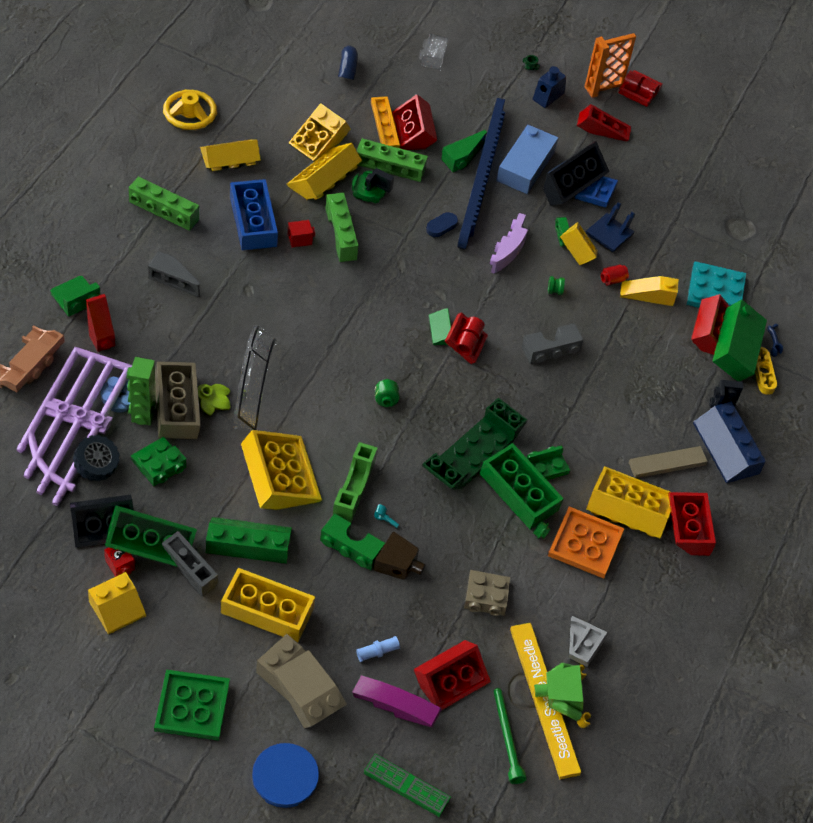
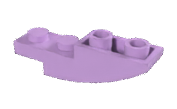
M519 213L517 220L513 219L512 232L509 231L507 237L503 236L501 242H497L494 251L497 253L496 255L492 254L490 265H492L491 273H496L505 268L521 251L528 229L523 228L526 215Z

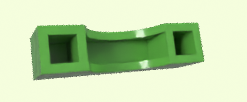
M327 194L325 209L329 222L333 223L339 262L357 260L358 242L345 194Z
M361 442L358 443L343 488H340L334 502L333 515L335 513L352 523L376 461L377 447Z

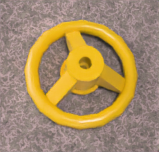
M185 89L175 92L167 98L163 105V114L167 121L177 128L197 130L205 128L213 122L217 115V105L213 98L206 93ZM178 98H181V99L170 109V105L172 104V102H174V101L177 100ZM199 98L203 99L209 104V116L206 115L205 111L200 105ZM181 114L186 118L197 117L201 122L184 123L175 119L174 116Z

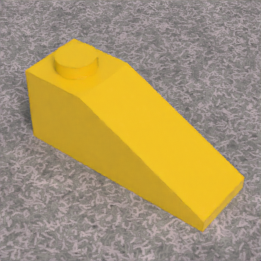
M658 276L624 281L621 283L620 297L673 306L678 293L679 279Z

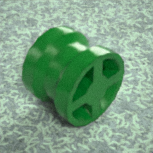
M550 276L548 294L557 293L558 295H563L565 278L560 277L556 279L554 276Z

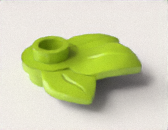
M202 384L198 386V400L200 401L201 409L210 416L215 409L230 410V401L227 397L230 389L221 384H214L212 386Z

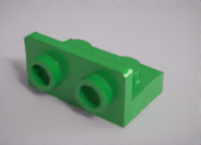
M562 445L552 446L539 452L534 451L527 455V459L546 480L568 475L570 472L562 455L564 450Z

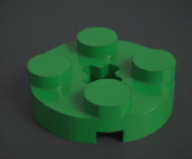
M365 171L362 175L357 174L352 181L353 196L363 201L380 202L381 198L385 196L386 191L376 186L370 191L366 190V177L373 171Z

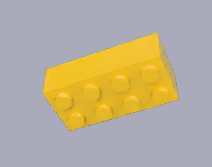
M238 568L221 600V614L282 637L288 634L293 640L299 642L314 610L315 596Z

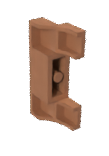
M33 325L31 332L26 337H22V342L26 345L9 362L10 368L0 364V388L6 386L17 393L26 383L30 384L34 379H37L45 367L51 365L53 354L64 343L63 334L56 330H43Z

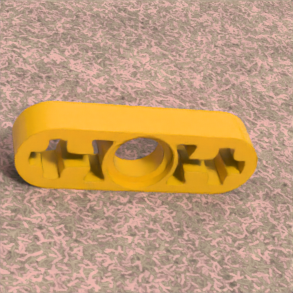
M761 347L755 375L759 390L763 394L770 395L774 393L777 387V380L770 353L766 348ZM760 368L767 369L769 373L761 372Z

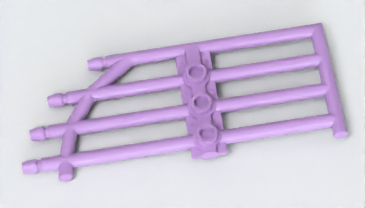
M74 347L24 434L21 443L17 447V452L22 453L26 449V445L29 444L33 457L28 465V469L24 473V478L29 479L38 466L44 473L41 484L37 488L39 495L45 492L50 481L58 484L60 488L53 499V505L58 506L61 503L67 490L74 492L76 489V485L72 483L77 473L74 462L64 479L55 474L77 432L80 427L91 430L87 438L91 435L96 436L98 433L105 434L113 419L108 414L127 381V370L129 367L132 368V365ZM77 357L87 358L88 360L66 400L55 399ZM95 362L106 364L83 407L73 405V401ZM113 367L124 370L101 413L91 411L90 409ZM44 415L55 418L38 447L34 433ZM62 421L72 423L71 429L51 465L48 467L42 459L45 451Z

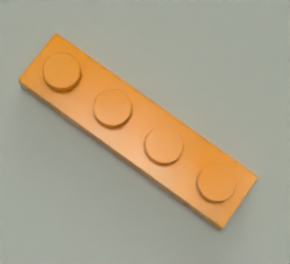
M388 97L371 98V106L380 143L400 148Z

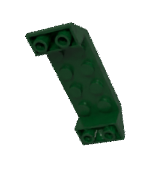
M498 397L486 408L483 419L441 456L434 453L422 466L451 490L463 489L480 473L485 460L514 442L527 423V419Z

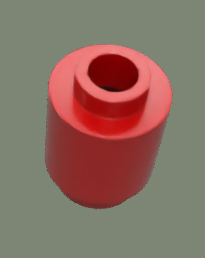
M620 264L604 268L601 273V280L607 286L624 282L629 277L627 267Z

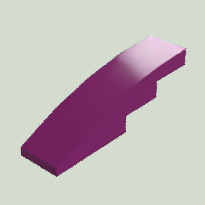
M362 675L352 691L355 698L373 702L374 707L393 712L396 718L432 728L442 711L440 707L421 697Z

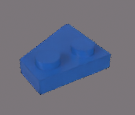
M603 176L575 195V199L606 208L615 191L618 180Z

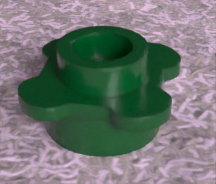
M528 55L526 58H523L522 62L525 64L524 68L526 70H538L540 68L537 56Z

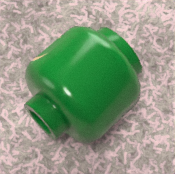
M390 379L379 381L375 386V400L378 405L392 407L398 403L400 399L398 384Z

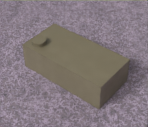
M157 362L155 386L158 438L198 439L201 425L196 364L187 362Z

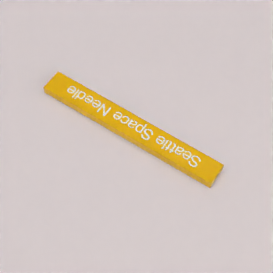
M531 623L511 626L510 631L559 780L580 776L581 770L562 714L549 708L548 697H535L534 685L547 684V669Z

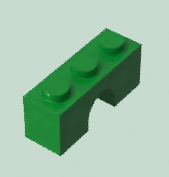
M334 513L322 528L320 541L325 546L337 550L342 556L354 560L360 567L371 571L374 567L375 559L385 545V542L369 533L363 540H351L348 537L351 523Z

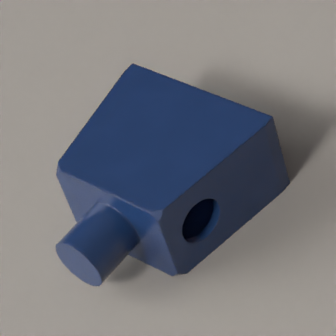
M550 67L549 71L538 80L533 100L544 108L565 94L566 76L559 71L558 67Z

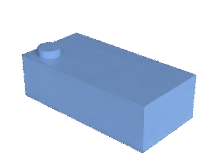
M527 125L499 166L496 181L528 194L555 153L558 137Z

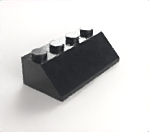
M597 141L592 142L547 173L543 190L550 205L564 204L610 172Z

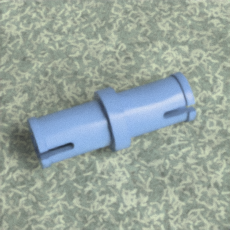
M396 636L381 642L377 640L372 645L356 649L357 657L360 662L376 656L379 658L385 653L400 649V644Z

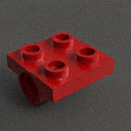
M630 70L618 93L647 107L662 89L663 84L636 70Z
M461 312L456 316L444 342L470 364H473L477 361L488 337V334L483 331L485 324L480 318H468Z

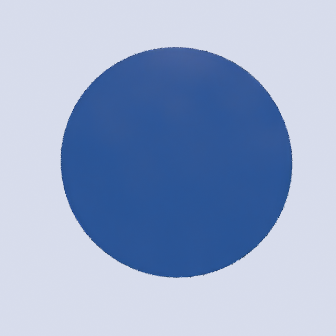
M280 743L265 749L257 757L252 772L253 785L259 795L268 804L281 808L298 806V804L312 796L316 790L319 778L318 766L314 757L303 747L291 743Z

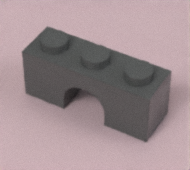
M575 323L558 327L555 336L556 341L545 339L541 332L525 335L522 349L529 363H540L544 360L579 352L582 347L583 338Z

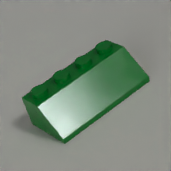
M116 505L109 525L105 546L177 566L162 546V543L179 531L192 546L197 529Z
M212 517L207 531L206 553L287 564L292 527Z

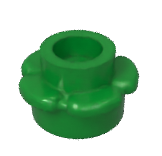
M540 521L533 531L537 539L540 537L544 539L549 533L548 522Z

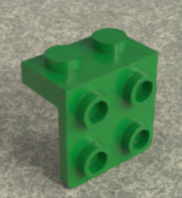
M78 276L51 289V295L68 317L86 309L87 299L101 295L100 286L97 283L89 285L83 276Z

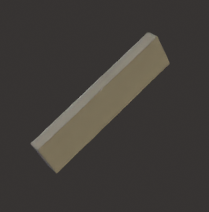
M701 446L629 460V465L635 478L707 464V459Z

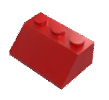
M418 94L392 111L400 149L422 150L437 141L430 104Z
M720 294L701 300L691 338L700 351L713 355L726 308L729 307Z
M669 492L668 496L676 545L690 555L710 556L716 540L708 493Z
M466 640L414 668L420 688L430 702L440 707L441 710L491 682L478 645Z

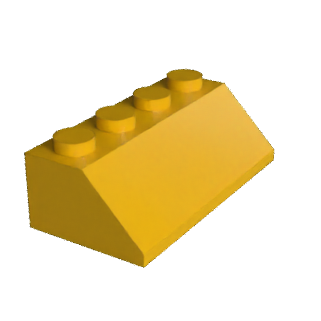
M352 143L332 147L289 181L287 186L305 199L314 198L317 200L324 195V191L332 189L335 186V182L344 179L346 173L355 170L358 167L357 164L362 159Z

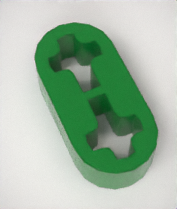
M557 217L555 228L559 244L562 247L566 245L560 236L569 229L566 217Z

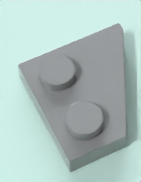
M572 616L569 658L588 667L607 638V632Z

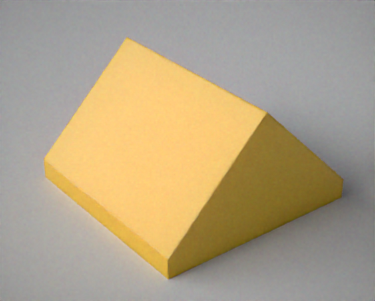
M579 222L575 223L560 236L579 266L597 258L598 250Z

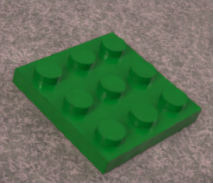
M166 669L154 732L219 741L230 678Z

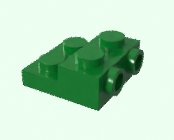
M165 437L158 439L131 455L132 462L153 487L159 483H164L169 477L181 473L186 468V458L175 445L172 447Z

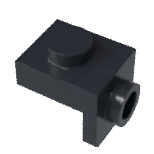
M376 168L366 177V190L370 191L376 186L390 193L393 189L394 176Z

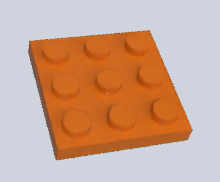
M569 506L548 556L604 579L624 528Z

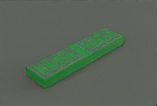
M374 754L363 773L438 817L441 816L451 799V796L377 754Z

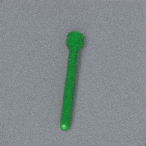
M496 688L494 690V697L510 762L509 782L511 784H520L525 782L527 778L525 770L518 763L502 690Z

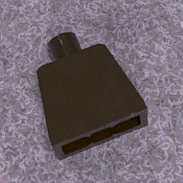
M393 531L375 559L374 571L405 580L410 571L421 575L426 564L417 560L419 554L418 547Z

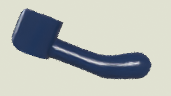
M778 324L767 327V331L770 333L774 343L771 349L773 357H776L778 352L781 354L783 351V345L779 343L777 333L774 330L778 328Z

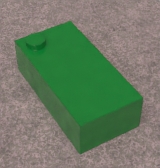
M742 299L727 307L712 362L739 382L754 375L767 319Z
M513 443L483 462L480 475L529 530L537 526L540 521L546 520L559 511L564 498Z

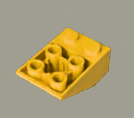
M320 103L289 141V144L312 161H316L329 149L338 145L351 128L344 119Z

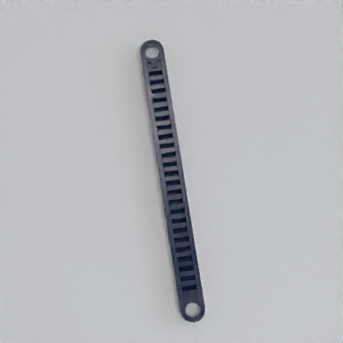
M502 98L496 99L461 228L458 248L466 249L469 237L474 235L504 121L505 112L503 108L505 99Z

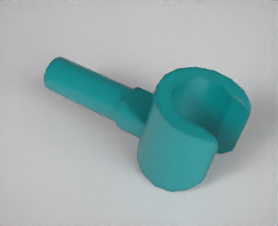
M379 504L375 510L374 517L377 520L384 519L397 528L399 524L386 515L387 508Z

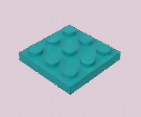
M694 261L686 305L700 308L702 299L720 294L728 305L731 306L743 299L746 273Z

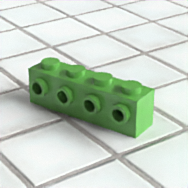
M363 138L357 148V152L362 159L357 165L374 170L377 168L392 175L421 182L426 170L428 156Z
M139 176L128 187L129 202L189 231L199 221V205Z
M135 357L132 368H128L126 376L129 379L127 391H130L128 395V402L130 403L128 414H131V422L151 426L156 409L155 360Z

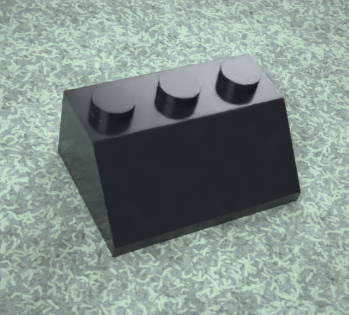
M131 494L69 503L75 548L105 544L115 506L134 510Z

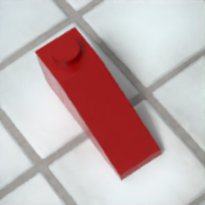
M590 104L579 113L577 126L588 133L622 141L629 140L631 126L596 106Z
M105 294L87 299L89 336L97 352L114 347L115 334Z

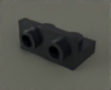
M720 380L718 387L715 386L714 396L710 398L709 407L713 408L716 405L732 402L735 407L743 390V382Z

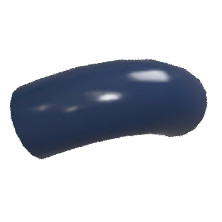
M346 46L341 51L342 57L338 77L354 80L358 52L355 47Z

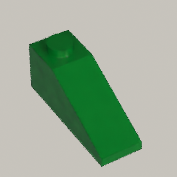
M483 130L443 147L441 160L452 172L464 169L483 147L487 131Z

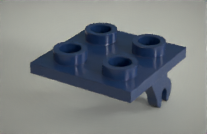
M619 202L613 206L610 214L606 213L586 230L587 235L612 252L635 232L629 228L635 217L634 212H631L630 215L628 214L623 225L615 220L621 207Z

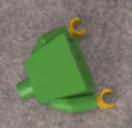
M560 663L546 673L547 684L534 685L535 697H548L549 708L577 721L579 727L585 728L590 725V722L586 720L591 718L589 712L583 714L581 712L583 711L581 681L587 676L586 673H582L585 667L582 664Z

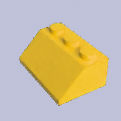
M257 139L200 147L206 168H211L212 171L222 170V166L237 168L241 163H245L246 166L256 165V161H261Z

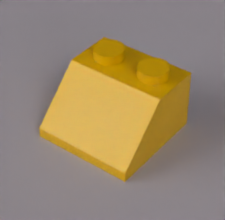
M126 572L88 590L89 603L108 634L146 617L138 592Z

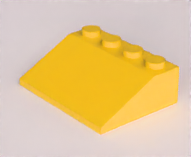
M252 430L247 435L241 446L260 508L279 510L317 503L322 500L301 436Z
M604 466L586 510H589L594 515L607 517L612 522L625 524L630 529L643 531L651 537L661 538L671 512L668 496L670 491Z

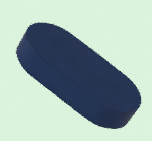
M443 213L427 223L426 232L432 237H440L457 226L458 218L453 213Z

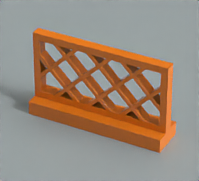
M634 33L604 40L603 37L596 38L584 86L591 98L597 97L599 91L622 86L636 40ZM618 48H621L616 54H614V52ZM626 52V54L620 59L619 57ZM618 60V62H616L612 67L610 66L612 63Z

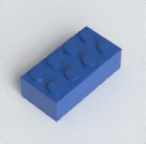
M266 179L230 183V200L241 250L277 247L278 231Z

